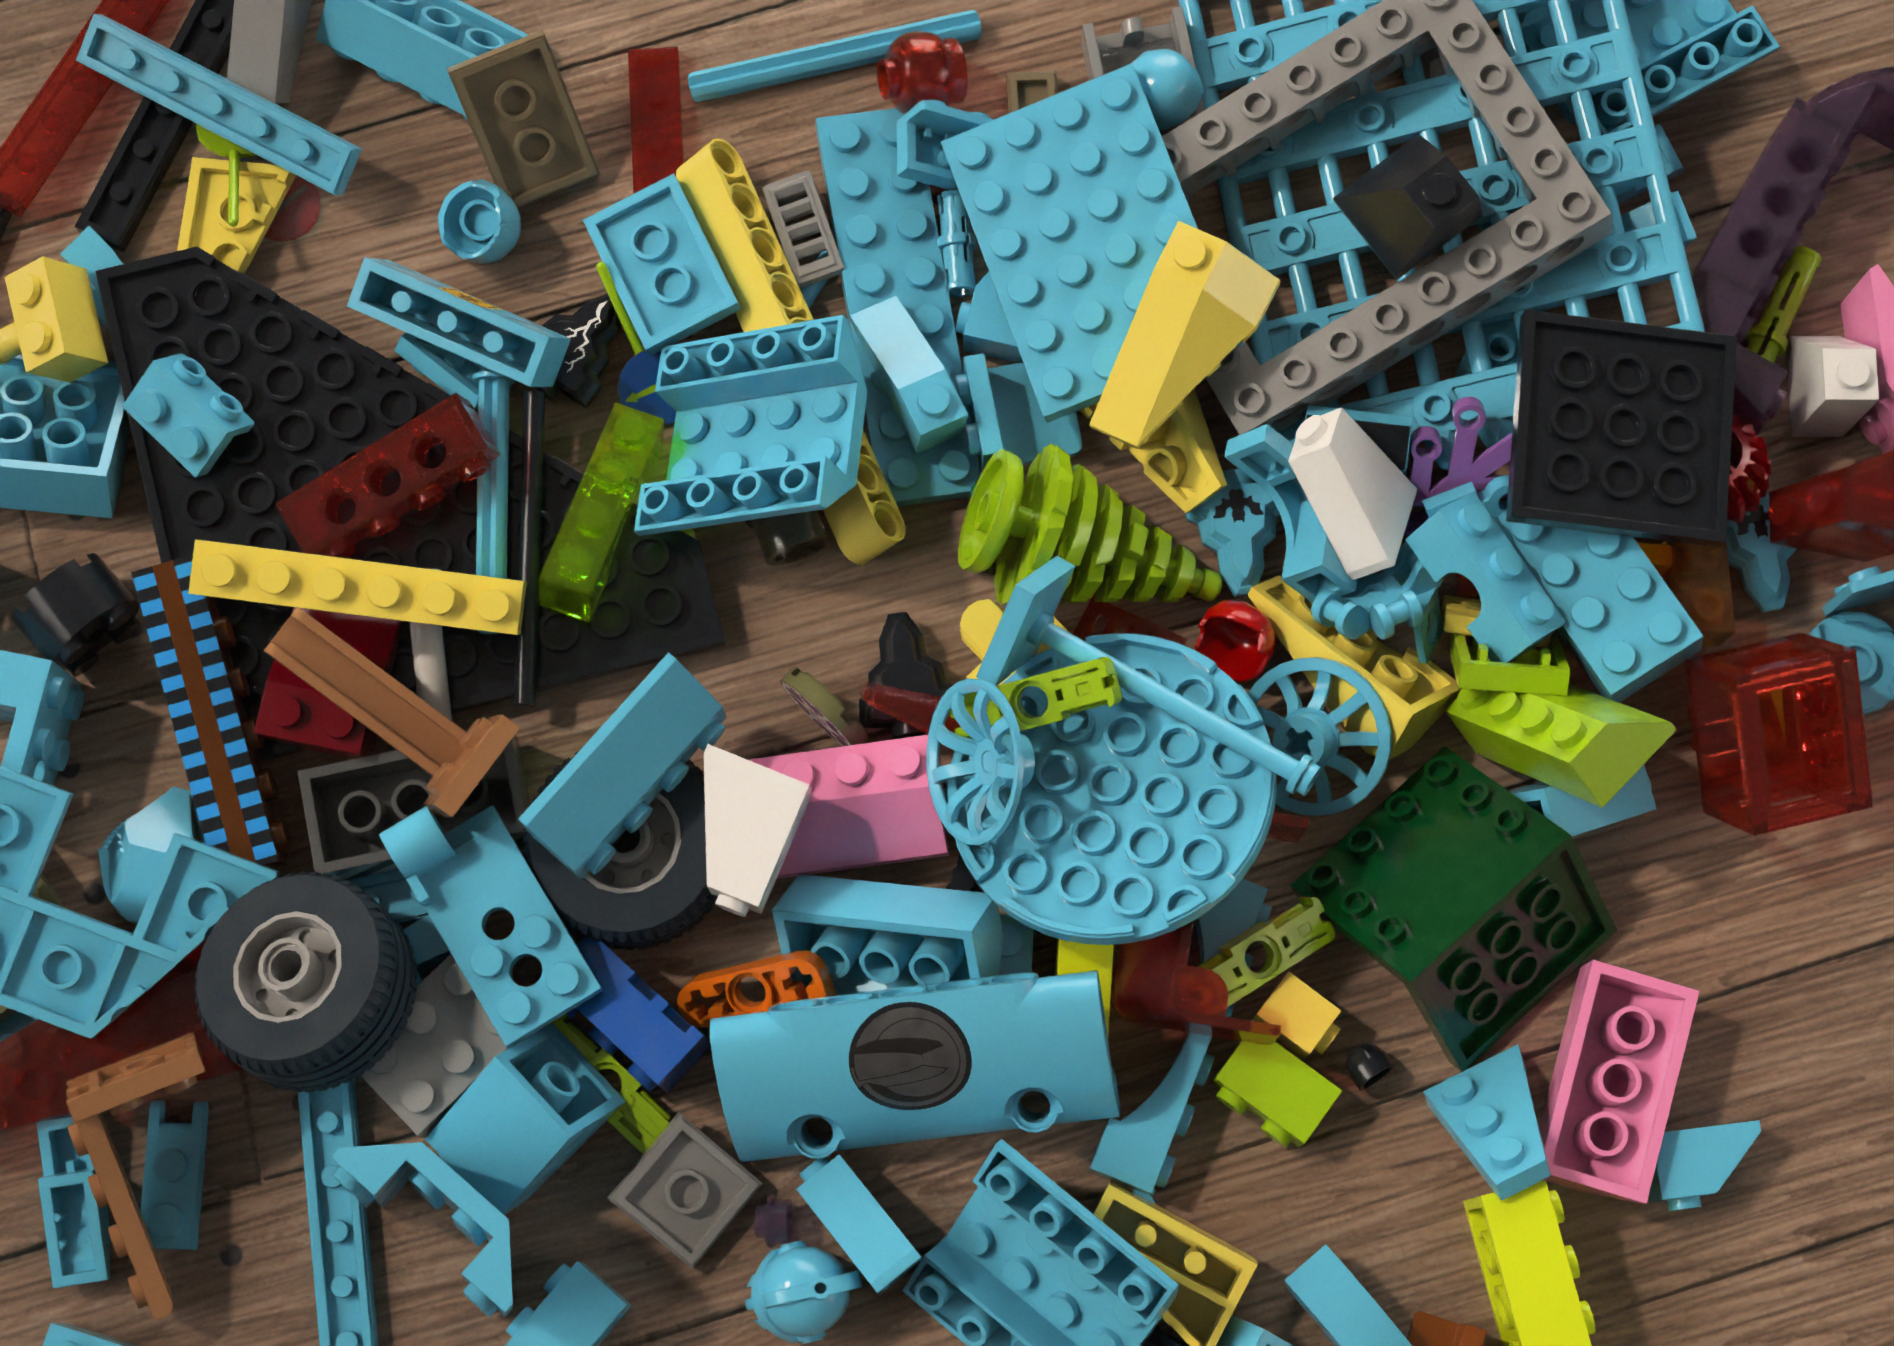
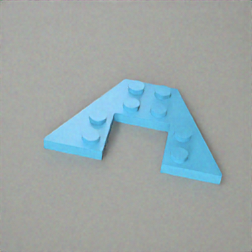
M0 766L1 1006L92 1039L207 940L217 921L233 903L255 887L267 881H272L279 876V871L182 834L174 833L134 933L33 896V893L74 793Z

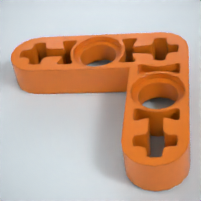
M807 950L795 951L699 974L693 977L679 992L677 1007L680 1015L690 1025L697 1028L710 1027L711 1018L767 1012L768 1008L777 1004L805 1000L807 997L813 999L837 996L824 960L816 953ZM798 968L801 974H811L813 978L806 989L802 981H793L791 975ZM753 977L758 979L765 988V999L761 1002L748 1000L740 990L742 978ZM724 989L726 991V998L717 1000L709 1009H707L705 1004H696L694 1001V997L699 992H701L704 998L720 995Z

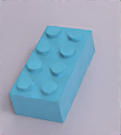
M1507 511L1494 518L1502 532L1567 621L1556 631L1601 696L1621 702L1701 651L1703 634L1633 537L1507 522Z

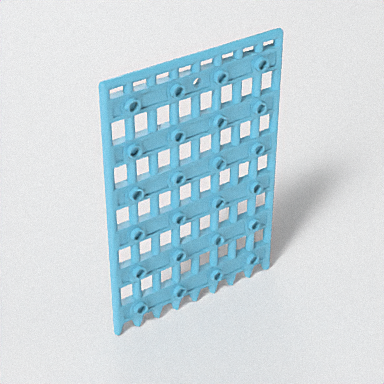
M1178 0L1179 7L1182 6L1195 68L1200 76L1204 90L1202 94L1204 109L1206 110L1220 101L1218 92L1245 86L1383 0H1334L1335 5L1309 12L1304 11L1302 0H1281L1285 18L1260 25H1255L1250 0H1230L1236 31L1208 39L1199 5L1200 0ZM1473 0L1486 22L1498 19L1504 49L1541 106L1545 107L1571 100L1581 141L1567 144V146L1612 213L1613 234L1447 332L1446 334L1462 330L1472 374L1441 381L1431 342L1413 353L1420 386L1389 393L1385 371H1382L1366 381L1368 399L1344 405H1338V400L1336 399L1324 407H1342L1348 410L1413 417L1411 434L1415 429L1422 426L1435 428L1441 435L1443 448L1441 455L1435 461L1441 469L1449 471L1456 432L1452 409L1459 399L1475 397L1483 403L1486 421L1484 426L1478 431V436L1487 449L1512 433L1517 363L1492 369L1482 325L1513 318L1519 340L1520 316L1525 310L1543 311L1565 305L1567 315L1590 317L1586 300L1613 293H1618L1624 322L1647 325L1638 287L1670 280L1680 323L1667 327L1705 332L1624 0H1602L1609 32L1579 40L1569 0ZM1549 6L1558 45L1527 53L1518 13ZM1418 56L1414 59L1415 64L1408 69L1404 65L1402 66L1406 85L1375 93L1374 84L1369 86L1370 92L1364 96H1361L1360 93L1356 94L1355 98L1346 100L1325 113L1326 119L1317 124L1313 120L1280 141L1282 146L1274 151L1269 147L1236 168L1238 173L1231 177L1225 174L1216 180L1230 244L1274 276L1288 272L1297 314L1267 321L1265 313L1258 329L1250 336L1253 355L1260 365L1378 295L1368 296L1359 254L1373 250L1333 201V198L1344 190L1338 164L1339 159L1368 152L1372 169L1389 156V146L1408 142L1417 134L1421 135L1442 152L1438 134L1469 126L1478 167L1460 171V173L1479 195L1483 214L1480 219L1470 226L1490 221L1494 225L1530 203L1523 193L1522 181L1509 160L1498 161L1491 132L1480 116L1475 118L1471 113L1467 95L1454 75L1448 77L1445 74L1425 79L1421 57ZM1623 86L1632 128L1601 135L1592 94ZM1318 165L1326 206L1296 213L1288 172ZM1268 178L1277 218L1247 225L1238 185ZM1646 182L1656 225L1625 232L1615 190ZM1461 233L1443 245L1444 254L1463 243ZM1339 259L1348 301L1317 309L1308 267ZM1415 267L1399 278L1397 283L1416 272ZM1467 410L1460 417L1465 420H1471L1478 413L1473 410ZM1305 418L1280 432V434L1288 441L1296 438V431L1300 424L1305 421ZM1431 440L1419 442L1424 443L1427 449L1435 444ZM1407 469L1406 472L1401 471L1405 476L1407 474Z

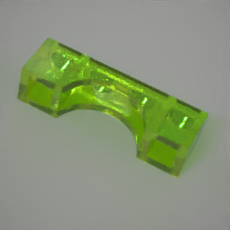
M615 402L539 576L540 606L590 622L608 580L613 555L626 517L634 500L640 493L641 484L649 483L663 450V418Z

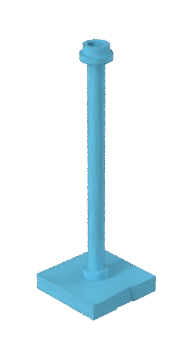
M1055 556L1015 585L976 675L977 678L997 686L1016 669L1026 664L1031 657L1035 656L1042 643L1078 663L1100 657H1109L1113 661L1120 687L1288 780L1285 788L1287 792L1291 794L1298 792L1306 796L1321 770L1320 766L1313 763V757L1305 754L1300 761L1292 758L1053 624V615L1075 565L1059 556Z

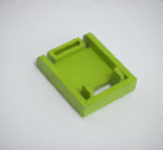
M1450 633L1449 652L1458 688L1560 696L1568 695L1570 668L1557 633L1551 634L1549 647L1545 646V648H1541V651L1536 650V647L1510 663L1490 661L1487 644H1478L1473 636H1471L1470 646H1468L1465 635Z

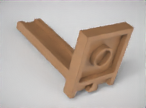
M298 607L264 649L266 654L433 776L425 787L431 794L423 804L441 817L452 818L520 729L518 725L503 714L491 716L488 719L483 717L480 720L478 718L467 732Z
M194 1032L66 1082L68 1089H66L68 1097L66 1104L74 1121V1124L67 1126L72 1143L79 1157L86 1154L90 1156L96 1174L88 1177L91 1191L99 1208L109 1204L116 1222L115 1225L108 1227L112 1244L119 1259L129 1255L136 1273L127 1278L134 1300L139 1309L147 1305L149 1306L154 1321L171 1313L173 1309L171 1288L102 1112L109 1110L112 1116L123 1114L144 1103L142 1096L162 1088L165 1094H173L198 1082L196 1075L206 1071L202 1052Z

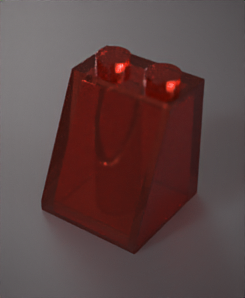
M1894 448L1852 461L1769 492L1770 543L1862 562L1894 554Z

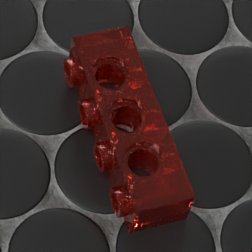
M455 393L275 504L303 553L348 558L356 551L354 544L371 534L373 537H379L392 531L401 523L400 516L415 507L418 510H422L436 504L445 497L444 489L460 479L463 482H469L482 476L491 468L489 462L501 454L471 402ZM443 443L446 448V457L443 463L436 468L429 469L427 465L429 450L433 446ZM398 471L401 477L400 487L393 495L385 497L382 491L383 480L389 473ZM353 498L356 506L355 514L350 521L341 524L337 515L338 508L343 501Z

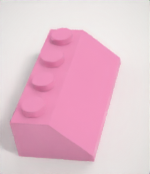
M928 735L749 759V761L809 784L812 792L777 879L796 877L799 874L811 875L950 856L947 829L940 821L928 785L926 770ZM939 753V767H940V766H941V758H940V753Z
M1592 960L1580 967L1539 1125L1551 1174L1550 1177L1544 1180L1582 1192L1647 1204L1699 995L1698 990L1596 960Z

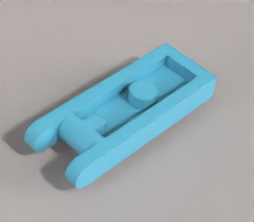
M152 1100L149 1109L141 1214L155 1249L197 1250L209 1114L208 1102L196 1101L194 1103L192 1123L165 1122V1101Z

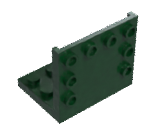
M1445 746L1290 885L1297 898H1318L1324 908V912L1320 914L1323 919L1330 921L1334 928L1404 983L1448 1061L1461 1072L1467 1070L1617 931L1572 836Z

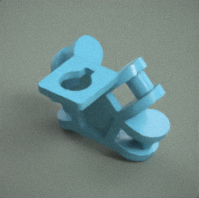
M1407 542L1400 547L1395 566L1383 569L1384 573L1358 578L1356 591L1339 596L1330 590H1324L1315 598L1311 608V615L1314 621L1325 627L1335 626L1337 632L1348 639H1357L1372 628L1376 635L1384 640L1394 635L1395 625L1405 622L1414 630L1419 663L1428 664L1443 632L1438 588L1441 586L1444 578L1435 583ZM1428 615H1429V617H1430V628H1429V633H1428V637H1427V628H1428V623H1429V621H1428Z

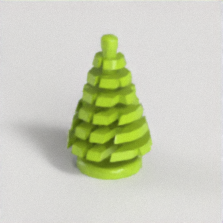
M1051 443L1043 448L1042 454L1040 452L1037 454L1028 468L1025 483L1023 482L1022 460L1013 452L1001 448L992 455L975 485L960 532L958 564L964 571L978 574L990 568L996 560L994 586L997 603H1001V605L1008 604L1017 583L1055 556H1059L1075 565L1061 599L1064 598L1063 603L1087 602V599L1092 598L1095 592L1094 602H1118V598H1122L1125 593V599L1129 601L1148 602L1149 599L1154 597L1156 591L1158 600L1162 602H1178L1179 598H1183L1186 592L1191 593L1195 598L1211 602L1220 594L1222 577L1218 572L1204 567L1201 569L1195 568V554L1183 545L1177 544V548H1172L1171 550L1172 536L1151 524L1150 530L1144 527L1145 513L1133 505H1124L1123 507V502L1119 498L1118 492L1106 484L1098 486L1097 478L1079 463L1071 466L1070 455L1057 445L1055 446Z

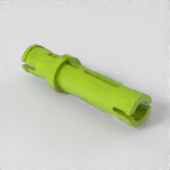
M1793 246L1791 248L1788 260L1770 294L1758 324L1752 326L1745 337L1748 345L1735 371L1734 385L1751 393H1761L1776 357L1785 353L1788 346L1787 333L1803 302L1814 273L1822 261V257L1816 251L1804 246ZM1790 284H1795L1784 309L1780 310L1779 308ZM1771 328L1774 329L1763 355H1759Z

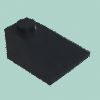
M1419 134L1333 198L1335 204L1396 281L1483 216L1479 195L1450 159Z

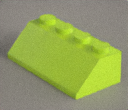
M1571 684L1568 686L1567 696L1461 689L1458 697L1445 710V713L1476 754L1601 808L1613 798L1677 730L1672 722Z

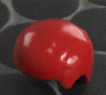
M1223 600L1209 608L1198 624L1200 634L1195 643V650L1213 660L1217 667L1234 681L1244 683L1257 679L1274 653L1276 638L1270 620L1262 611L1247 602Z

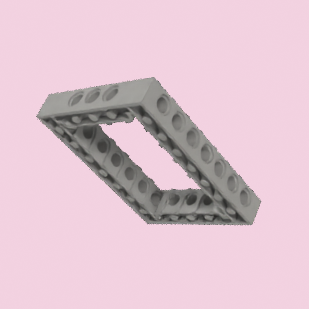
M1383 0L1162 136L1186 200L1189 203L1193 200L1192 194L1225 174L1231 177L1238 173L1236 170L1238 166L1269 147L1274 151L1282 146L1280 142L1282 139L1313 120L1317 124L1326 119L1325 113L1358 93L1364 96L1370 92L1369 86L1403 65L1406 69L1413 66L1416 57L1437 45L1444 71L1448 77L1454 75L1467 95L1471 113L1475 118L1479 116L1482 118L1494 137L1498 155L1502 160L1507 157L1520 177L1523 193L1530 202L1262 365L1258 363L1246 341L1243 342L1242 346L1234 348L1220 362L1221 366L1209 378L1207 376L1205 378L1239 435L1266 424L1270 425L1278 433L1284 431L1306 417L1308 405L1326 406L1613 234L1612 213L1473 0Z

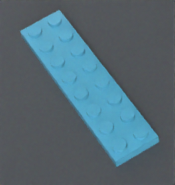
M914 106L819 117L815 120V130L833 235L845 269L842 270L840 277L847 318L867 388L864 418L868 442L898 507L969 497L972 485L981 475L978 455L970 456L965 428L963 434L918 454L915 453L849 320L850 315L897 296L945 367L957 391L955 376L962 375L963 371L949 292L945 291V269L941 248H938L937 244L939 236L930 185L897 176V120ZM969 405L964 406L968 413L966 424H972Z

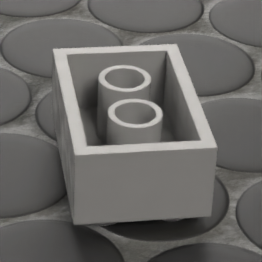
M452 954L417 986V991L414 993L416 995L415 1002L411 1006L413 1008L411 1016L408 1017V1023L402 1029V1034L393 1044L394 1046L384 1054L385 1056L380 1061L375 1063L374 1067L365 1070L364 1074L361 1075L412 1131L422 1138H426L492 1059L509 1049L503 1043Z

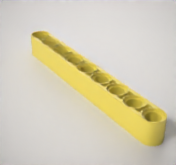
M718 138L711 140L676 170V178L742 308L735 313L743 331L748 332L814 320L741 157L725 140ZM864 431L862 433L856 486L829 507L823 509L841 551L850 561L857 565L867 564L903 540L906 535L903 517Z

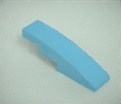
M94 1056L35 1066L42 1120L36 1122L44 1175L38 1179L53 1288L104 1281L111 1278L108 1205L101 1208L98 1207L88 1182V1177L96 1174L89 1154L81 1157L78 1156L67 1127L74 1124V1121L66 1104L68 1099L66 1094L68 1086L66 1082L96 1070Z

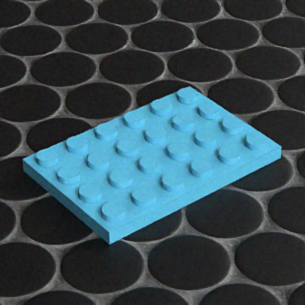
M1133 63L940 141L1043 417L1047 423L1099 402L1152 272L1178 221L1198 229ZM1241 341L1235 348L1242 346L1243 342Z

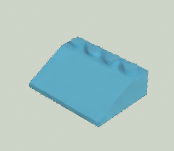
M22 354L12 358L8 363L0 365V508L113 518L123 481L130 430L127 411L122 407L125 401L116 361L108 360V364L71 383L26 373Z

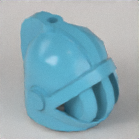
M802 1240L783 1244L781 1248L770 1250L759 1265L756 1273L751 1276L746 1288L751 1287V1298L745 1299V1306L747 1310L754 1309L758 1318L754 1322L764 1330L767 1329L776 1337L790 1344L797 1342L805 1344L822 1340L823 1336H826L825 1330L833 1327L845 1314L851 1298L850 1290L863 1287L860 1271L847 1273L844 1265L832 1253L817 1247H807L806 1242L803 1243Z

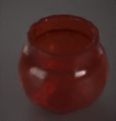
M913 31L905 33L892 41L886 51L885 58L880 59L877 64V82L881 96L885 100L890 99L894 108L902 114L907 113L922 100H939L948 107L950 104L963 102L967 94L968 75L965 56L958 40L954 37L941 38L932 32Z

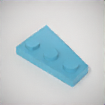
M1519 1044L1423 1091L1430 1110L1501 1201L1551 1176Z

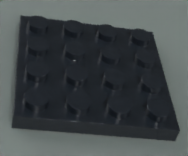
M1525 310L1520 316L1506 521L1710 547L1722 546L1726 542L1737 336Z

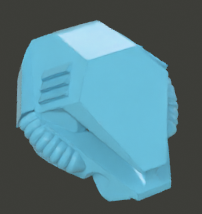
M175 786L171 787L165 794L137 814L126 818L125 822H120L119 826H116L110 832V835L106 837L103 846L100 849L98 848L105 893L114 909L133 924H138L173 834L179 833L205 843L191 790Z

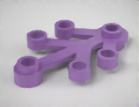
M1463 397L1454 404L1452 414L1456 432L1448 476L1430 487L1433 461L1441 455L1443 449L1441 435L1438 430L1430 426H1422L1412 432L1410 450L1413 462L1410 482L1417 488L1413 506L1424 507L1422 500L1471 481L1477 493L1484 491L1491 480L1502 476L1492 475L1491 473L1510 461L1512 433L1473 458L1478 431L1484 426L1486 421L1484 405L1479 399ZM1467 410H1473L1478 413L1471 420H1465L1460 417ZM1423 440H1431L1435 443L1428 449H1421L1417 446ZM1508 493L1503 495L1502 497L1508 498ZM1425 508L1419 512L1410 513L1404 535L1410 536L1429 519Z

